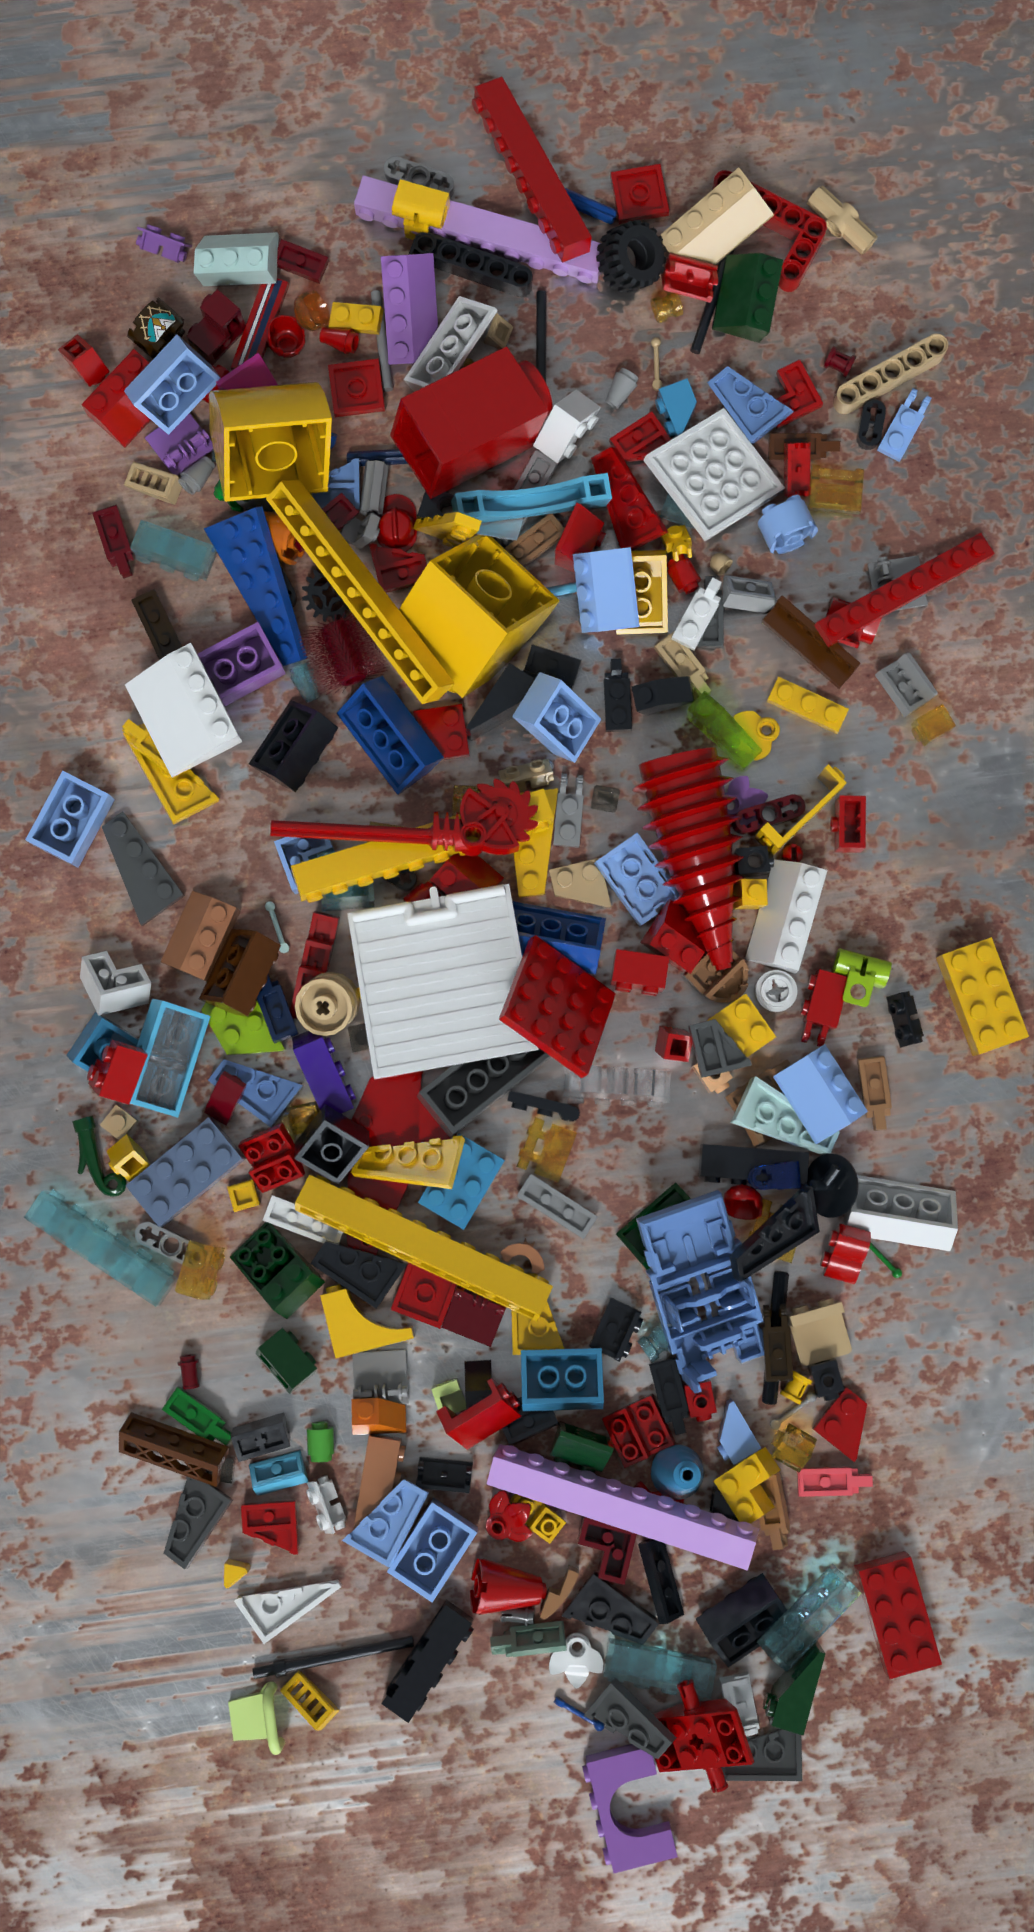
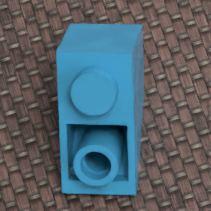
M688 378L660 388L657 399H655L659 414H664L666 419L664 423L665 430L669 437H673V439L686 431L696 408L697 401Z

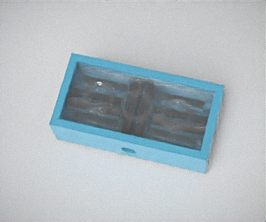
M152 998L137 1047L142 1048L148 1056L130 1104L179 1117L210 1020L209 1015Z

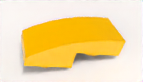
M514 1494L510 1499V1504L518 1502L529 1503L531 1510L525 1524L550 1544L566 1524V1521L545 1503Z

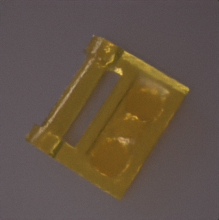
M812 464L808 509L810 511L859 515L862 503L864 469L856 468L855 471L820 468V465ZM819 479L854 481V486L819 483Z

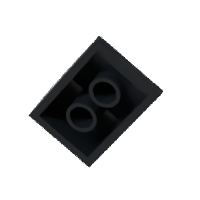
M509 663L466 726L467 739L473 741L512 719L513 714L535 679Z

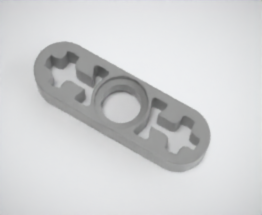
M397 156L390 157L384 164L385 177L392 184L398 185L400 179L415 183L412 177L417 173H422L426 176V180L419 185L429 187L431 184L430 188L439 190V186L444 182L447 183V188H444L443 191L449 193L450 198L454 194V181L447 173ZM396 166H399L400 171H397L395 174H392L391 169H395ZM407 170H409L408 179H405V174H407Z
M143 1222L136 1228L135 1238L138 1243L191 1269L203 1267L208 1261V1251L204 1246L167 1228L158 1227L154 1222ZM152 1227L151 1232L156 1236H161V1231L165 1233L159 1241V1247L155 1246L158 1240L148 1238L147 1241L144 1240L143 1229ZM170 1237L176 1238L179 1242V1248L175 1253H170L165 1249V1241ZM185 1243L189 1245L186 1250L195 1252L198 1249L200 1251L199 1256L202 1257V1261H196L193 1264L191 1262L192 1257L187 1254H183V1258H179V1255L184 1250Z

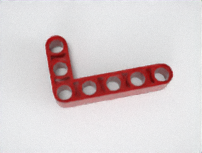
M728 170L718 172L714 177L712 190L733 172ZM751 182L768 207L774 210V216L763 226L794 241L783 262L779 287L783 291L792 292L799 287L821 247L827 230V224L821 217ZM794 219L797 223L790 224L786 220ZM815 230L819 235H811L809 231ZM797 252H805L807 256L801 257ZM792 273L796 278L790 279L785 274Z

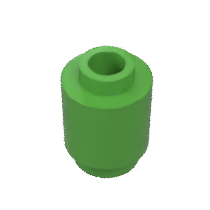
M327 1421L312 1422V1427L307 1428V1451L311 1462L331 1461L332 1454L335 1453L334 1427L328 1426Z

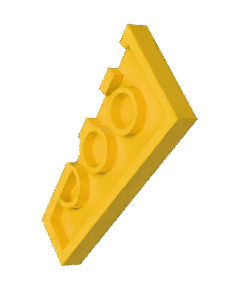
M460 512L446 513L443 516L436 515L433 519L430 517H425L424 520L416 519L413 529L443 540L442 543L444 545L454 548L472 538L479 531L482 521Z
M123 733L125 740L173 825L219 802V798L214 792H211L191 769L180 773L176 778H172L169 773L136 750L129 743L131 737Z
M558 788L545 790L554 818ZM554 819L545 831L535 833L532 830L526 832L530 836V840L518 842L520 845L519 851L513 853L519 898L545 895Z
M461 1135L453 1136V1139L441 1140L440 1138L429 1139V1142L423 1143L412 1141L404 1142V1145L391 1146L390 1144L372 1146L365 1151L352 1167L351 1173L354 1177L452 1189L465 1139Z

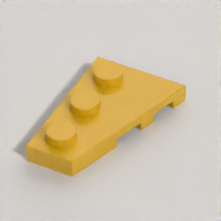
M526 1273L532 1277L538 1276L537 1273ZM546 1302L538 1322L511 1310L513 1355H521V1350L564 1349L548 1302Z

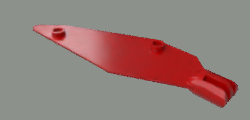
M424 1071L374 1079V1076L370 1077L351 1119L369 1130V1147L388 1144L398 1146L404 1145V1142L412 1141L421 1143L419 1142V1099L417 1095L420 1089H422V1074ZM351 1170L348 1172V1188L355 1193V1196L362 1199L365 1197L373 1199L379 1204V1207L386 1210L398 1209L408 1187L407 1183L354 1177ZM347 1234L348 1247L377 1255L378 1248L367 1245L365 1242Z

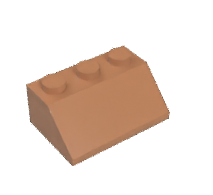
M192 891L161 959V963L207 982L229 933L234 928L240 911L236 907L213 897Z

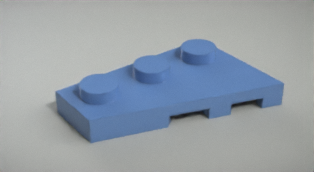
M728 366L707 382L752 445L794 412Z
M223 1059L208 1079L209 1082L216 1086L224 1071L239 1077L242 1082L247 1084L239 1104L269 1127L275 1125L304 1086Z

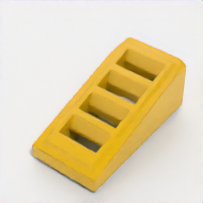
M300 1670L280 1690L316 1731L322 1730L339 1712L335 1704ZM302 1682L304 1686L294 1696L291 1692ZM309 1690L311 1692L309 1697L303 1703L299 1700ZM317 1699L319 1701L318 1704L310 1711L308 1707ZM325 1707L327 1711L318 1719L316 1715Z

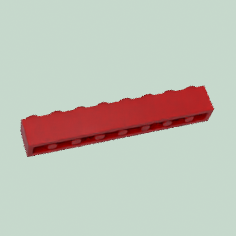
M501 76L475 86L474 99H472L474 111L476 114L481 115L484 128L488 134L491 133L497 152L499 154L502 153L508 172L510 174L513 173L516 178L517 188L527 198L530 212L532 214L535 213L541 232L547 234L552 252L558 254L562 263L589 253L592 236L503 77Z

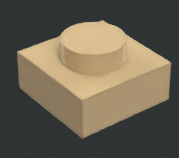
M116 1104L100 1126L120 1140L126 1134H129L138 1120Z

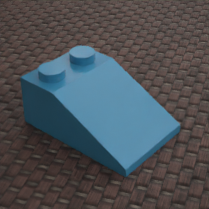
M95 1012L66 1056L74 1064L88 1072L91 1065H95L97 1059L102 1060L103 1051L107 1045L110 1046L112 1039L137 1047L139 1039L106 1017L98 1016L97 1012Z

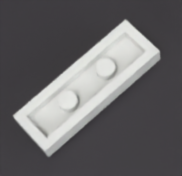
M274 1195L270 1199L263 1221L321 1243L327 1240L340 1244L343 1232L296 1211L295 1203Z

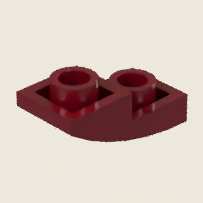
M224 1071L210 1096L204 1113L227 1126L233 1117L237 1104L243 1097L247 1084L242 1082L239 1077Z

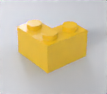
M764 1447L714 1480V1483L739 1522L751 1524L775 1508L760 1484L779 1472L780 1468L767 1448Z

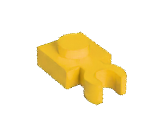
M685 524L669 527L667 529L668 533L661 536L666 552H672L675 561H679L678 555L687 554L691 558L692 542Z

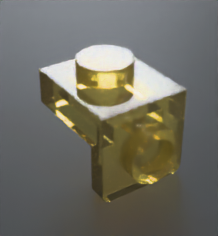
M314 1101L286 1108L281 1118V1123L284 1124L292 1140L296 1139L297 1134L303 1133L319 1113L320 1109L317 1102Z

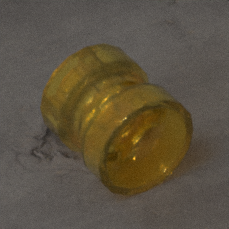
M669 292L663 298L658 296L650 301L658 324L667 321L668 317L673 316L676 318L683 315L681 299L676 293Z

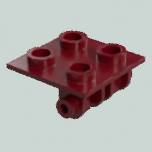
M458 1285L441 1328L491 1347L506 1307Z

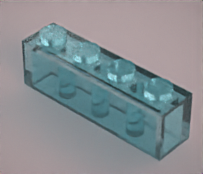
M832 1563L757 1643L777 1665L787 1672L852 1605L862 1592Z
M609 1638L603 1665V1676L608 1677L607 1680L610 1682L615 1678L622 1684L624 1681L633 1682L635 1687L641 1689H650V1686L661 1688V1692L670 1695H677V1692H679L677 1688L678 1683L684 1680H688L689 1683V1680L692 1679L698 1698L702 1701L704 1697L711 1698L717 1664L715 1659Z

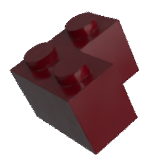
M218 289L203 299L200 306L203 319L199 323L193 324L186 336L190 346L212 366L243 334L246 326L240 308Z
M583 1516L577 1540L579 1545L602 1550L597 1570L598 1578L625 1585L637 1534Z

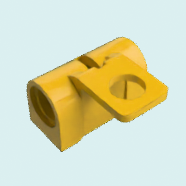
M399 180L392 204V215L404 219L403 225L406 238L414 240L416 235L411 231L428 233L430 226L439 229L443 228L450 207L449 193L409 181Z

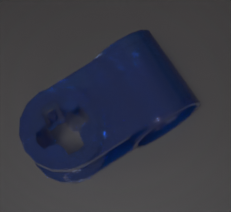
M799 1161L755 1166L748 1173L749 1184L759 1190L802 1188ZM761 1170L762 1174H767V1180L763 1181V1185L761 1181L756 1179V1175H760Z

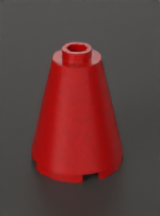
M484 1558L476 1559L471 1575V1580L474 1581V1590H470L472 1613L482 1615L539 1605L541 1599H545L547 1587L546 1583L542 1582L540 1576Z

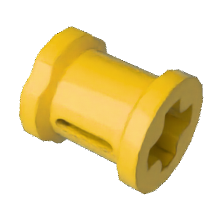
M793 1370V1381H788L785 1389L781 1390L779 1394L800 1405L802 1395L807 1386L811 1385L813 1381Z

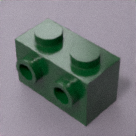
M282 1327L259 1346L255 1354L286 1391L291 1394L315 1373L317 1367L315 1366L316 1361L308 1351L303 1352L297 1345L299 1341L291 1331L286 1332Z

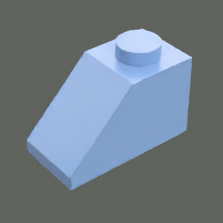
M732 1399L727 1400L718 1434V1440L721 1445L717 1449L725 1461L730 1459L733 1465L760 1450L761 1447Z

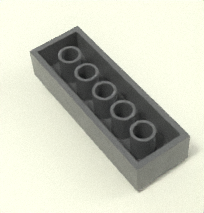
M539 1048L536 1051L452 1065L419 1091L417 1098L451 1138L551 1058V1056Z

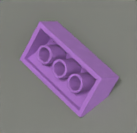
M433 253L381 256L389 365L415 363L438 328Z

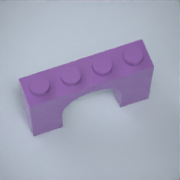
M633 1744L586 1755L587 1765L582 1766L586 1783L591 1782L593 1792L589 1793L593 1810L598 1809L600 1820H596L599 1838L605 1837L607 1847L602 1848L606 1865H612L613 1873L678 1857L669 1821L634 1829L619 1823L610 1810L612 1796L621 1785L657 1774L653 1756Z

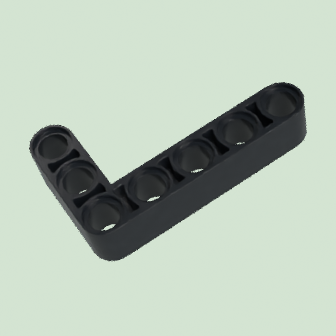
M420 232L414 238L409 254L433 253L435 269L516 297H526L532 291V272L525 265L430 232ZM425 245L431 247L428 251H422L420 248ZM446 254L455 255L452 259L444 258ZM470 262H477L479 264L474 268L468 266ZM495 270H500L503 272V274L499 276H494L491 273ZM522 278L525 279L527 282L524 284H518L515 281L517 279Z

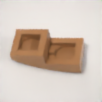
M568 1565L560 1589L548 1588L540 1610L541 1619L545 1620L551 1616L568 1597L578 1578V1568Z

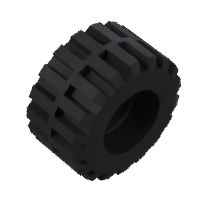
M640 220L629 221L610 229L600 239L602 243L597 247V251L600 253L596 256V261L600 262L598 270L603 272V279L605 282H610L611 288H618L619 292H633L652 285L659 280V275L663 274L665 268L662 265L666 264L667 260L664 257L666 247L662 246V237L656 235L657 230L654 227L649 228V223H641ZM627 247H630L635 255V267L629 261Z

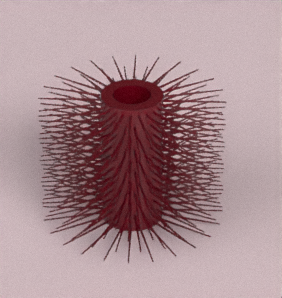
M335 615V621L327 625L323 624L324 627H318L322 629H314L320 631L307 633L315 636H306L312 642L311 644L306 642V645L310 647L306 650V652H309L306 656L308 654L313 656L318 653L322 655L317 660H314V658L311 660H313V665L318 669L322 668L321 674L316 672L318 676L325 673L329 675L326 676V679L320 681L322 686L326 684L332 685L328 690L336 686H345L346 689L347 686H353L356 683L359 685V682L364 679H375L366 677L377 676L371 675L375 674L372 672H380L378 670L373 671L375 670L373 668L381 666V664L385 666L377 657L373 658L377 656L376 653L378 651L373 647L369 648L374 646L373 644L369 645V643L373 642L375 644L373 640L369 642L362 641L370 635L365 634L367 631H359L363 627L361 623H357L359 621L353 622L349 619L336 621Z

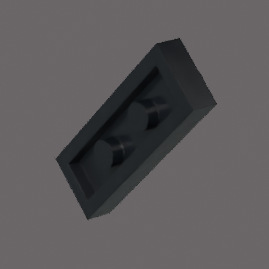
M649 1538L639 1543L638 1547L659 1624H668L683 1616L684 1611L666 1545L663 1542Z

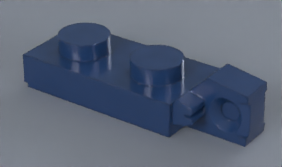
M268 973L267 983L260 990L257 1000L272 1041L275 1044L298 1035L299 1032L282 986L278 980L272 982Z

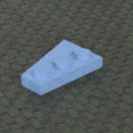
M403 1479L342 1541L381 1564L391 1567L429 1492Z

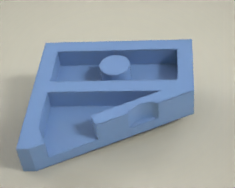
M355 458L350 463L329 472L328 492L310 493L321 509L340 493H343L355 508L360 510L359 458Z

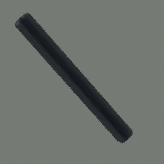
M784 1271L774 1272L771 1326H781L779 1308L780 1304H786L789 1274ZM765 1374L762 1402L768 1405H776L779 1381L766 1382Z

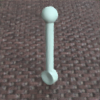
M268 901L265 904V909L270 913L281 947L279 951L287 953L290 948L284 941L274 911L275 904L272 901Z

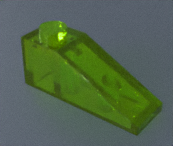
M706 691L687 708L688 720L741 768L745 769L762 752V749L725 708Z

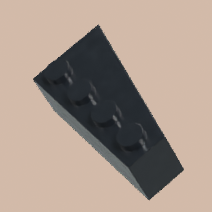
M446 1599L386 1688L381 1704L409 1723L415 1712H419L428 1698L426 1695L431 1687L435 1688L443 1676L441 1672L446 1664L450 1666L459 1651L456 1648L460 1642H466L474 1630L471 1627L473 1618Z

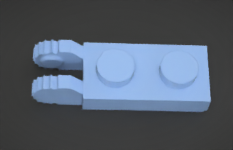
M912 388L904 405L900 406L877 451L900 462L922 422L923 414L932 397L927 395L923 399L918 412L909 408L917 396L918 390Z

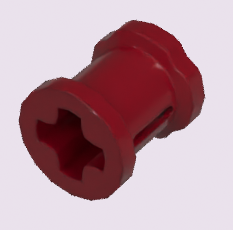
M833 346L823 367L835 369L843 373V377L846 378L855 362L856 356L852 355L850 357Z

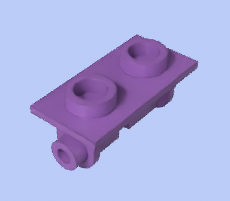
M147 224L146 228L137 227L138 230L143 231L142 236L138 235L136 245L140 246V249L158 255L160 246H163L162 257L177 263L180 261L185 262L187 252L184 249L185 247L192 248V245L184 242L185 237L175 233H170V237L161 234V228Z

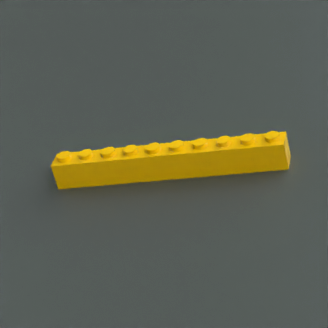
M300 480L281 481L266 500L421 704L439 700L455 684L302 482Z
M543 788L530 792L531 797L528 806L538 805L537 813L531 818V820L538 822V826L533 829L535 833L547 830L554 819ZM456 815L449 817V819H455ZM433 822L416 828L428 829L433 825ZM475 836L467 837V840L471 842L479 840ZM370 841L292 865L291 871L301 902L307 900L308 903L322 899L324 894L333 892V895L341 894L348 891L350 886L358 884L359 887H364L374 882L373 879L384 877V879H390L399 875V871L405 869L416 871L423 868L425 863L434 861L435 864L442 863L450 859L449 856L459 853L460 856H464L465 854L454 851L452 846H448V850L444 851L442 845H438L437 850H432L427 844Z
M319 1175L316 1177L308 1176L295 1201L296 1211L538 1322L553 1288L547 1279L537 1275L532 1277L524 1273L525 1271L517 1265L510 1264L508 1266L500 1262V1259L493 1254L486 1253L484 1255L475 1251L476 1248L469 1243L461 1242L460 1244L453 1241L451 1236L445 1232L429 1230L427 1225L421 1221L405 1219L397 1210L381 1208L373 1199L357 1197L349 1188L333 1186L325 1177Z

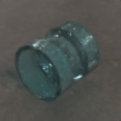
M659 1325L652 1329L650 1335L642 1336L637 1340L652 1363L659 1358L660 1353L669 1351V1343L666 1341ZM651 1339L659 1348L658 1350H656L653 1344L650 1342Z

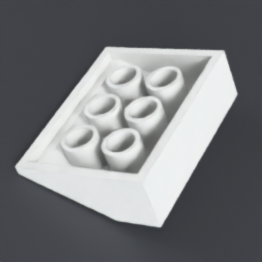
M191 643L167 654L125 684L172 778L242 743L223 702Z

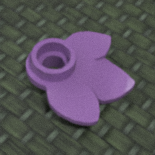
M739 776L730 782L725 795L738 797L733 800L734 809H728V814L735 815L742 809L765 803L768 794L760 789L749 788L748 776ZM756 815L749 819L743 817L739 823L741 825L745 824L747 827L749 823L756 820Z

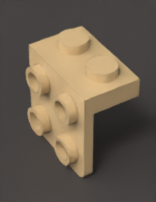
M833 1297L818 1301V1306L808 1308V1305H802L793 1308V1313L787 1314L798 1358L802 1365L808 1366L849 1354L852 1351L842 1313H845L841 1301H834Z

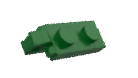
M179 1386L162 1408L164 1412L198 1436L212 1441L216 1438L224 1445L229 1444L231 1441V1432L224 1427L226 1421Z

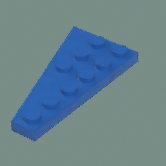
M255 507L204 528L282 665L286 666L305 660L307 658L306 651L302 649L304 646H300L303 645V641L300 639L302 637L299 636L301 635L263 507Z

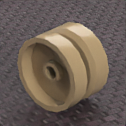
M336 972L321 973L305 984L297 994L295 1002L296 1015L302 1026L311 1033L321 1036L334 1035L353 1021L359 1012L360 996L353 981L345 975Z

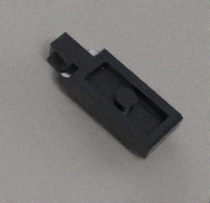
M621 658L611 659V673H605L603 681L606 732L632 731L630 678H628V672H622Z
M675 1357L649 1364L665 1423L672 1422L676 1435L686 1433L683 1419L689 1417V1409Z

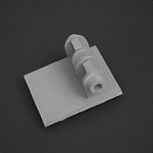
M919 555L888 560L887 557H880L877 559V562L868 563L872 591L920 566ZM926 594L897 610L927 606Z
M406 1349L352 1354L354 1376L353 1399L381 1398L400 1404H409Z

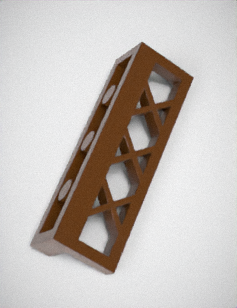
M783 595L762 620L765 626L838 689L843 686L861 664L838 643L828 647L815 628V623Z
M133 1412L130 1413L119 1430L120 1453L206 1484L218 1486L221 1466L229 1454V1446ZM127 1441L135 1444L138 1448L127 1445ZM153 1451L159 1452L161 1456L156 1455ZM178 1460L184 1461L186 1465L180 1464ZM201 1468L212 1471V1475L204 1472Z

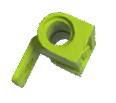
M839 948L835 956L832 973L848 977L842 997L843 1001L867 1007L873 987L882 989L886 986L892 962ZM860 984L865 988V996L862 999H855L851 996L850 990L853 985Z

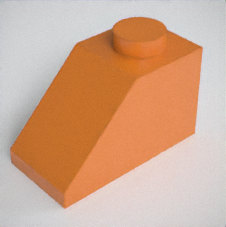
M381 1398L351 1399L353 1435L406 1433V1405Z

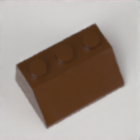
M231 929L199 1000L235 1015L248 1017L249 1013L256 1006V998L260 990L267 983V975L271 966L278 959V951L281 945L257 931Z

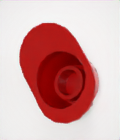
M392 494L385 497L383 514L377 526L380 528L377 540L381 547L388 549L396 548L407 552L416 542L417 530L413 529L416 521V510L413 502L408 497L400 494Z

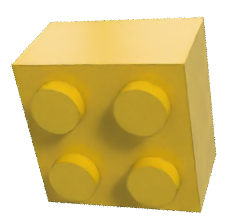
M744 994L707 1020L716 1019L725 1033L733 1039L746 1057L776 1038V1035L747 994Z

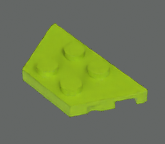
M258 1001L248 1017L235 1015L208 1003H205L201 1009L203 1014L210 1016L209 1025L228 1056L283 1052L286 1050L281 1041L275 1044L272 1041Z

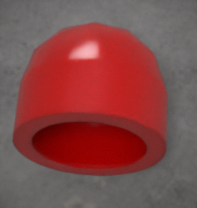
M789 844L782 851L783 861L800 862L803 858V850L797 844ZM791 848H796V860H791Z

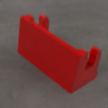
M669 253L664 266L665 270L661 274L663 290L711 303L713 285H718V266Z
M811 442L784 443V496L786 497L810 495Z

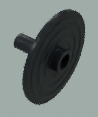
M830 1153L817 1157L808 1167L807 1185L813 1187L817 1214L827 1218H836L847 1213L854 1205L858 1195V1177L852 1164L843 1156Z

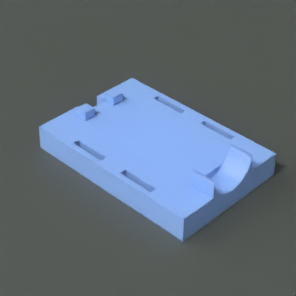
M637 832L594 864L640 927L658 914L655 909L661 905L664 907L668 899L674 901L679 896V893L675 887L662 885L670 877L663 868L655 867L659 863Z

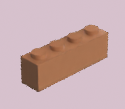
M381 1434L369 1435L354 1529L400 1483L402 1473L397 1472L398 1461H404L406 1446L401 1445L402 1438Z

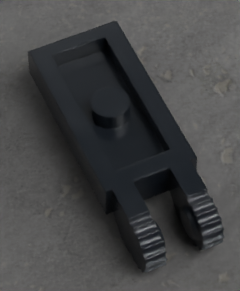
M515 1091L509 1092L507 1101L512 1102L511 1108L527 1111L529 1106L537 1108V1114L552 1117L554 1112L558 1113L562 1120H569V1122L577 1121L580 1116L579 1109L569 1104Z

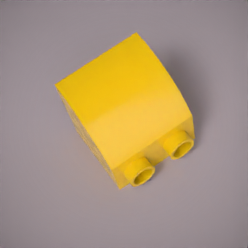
M318 382L210 391V435L225 502L267 498L281 481L300 480L309 493L328 492L332 416L325 393Z
M478 534L430 560L402 603L399 611L455 684L448 691L457 693L464 698L490 681L519 652L548 618L560 600L491 536Z

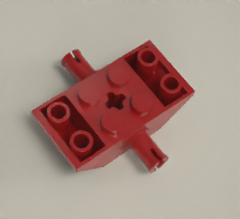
M690 1679L688 1683V1680H684L677 1684L683 1703L653 1714L677 1737L659 1759L655 1758L659 1772L705 1770L711 1791L715 1793L717 1789L718 1793L728 1788L722 1767L752 1765L754 1759L737 1708L727 1699L699 1701L694 1681Z

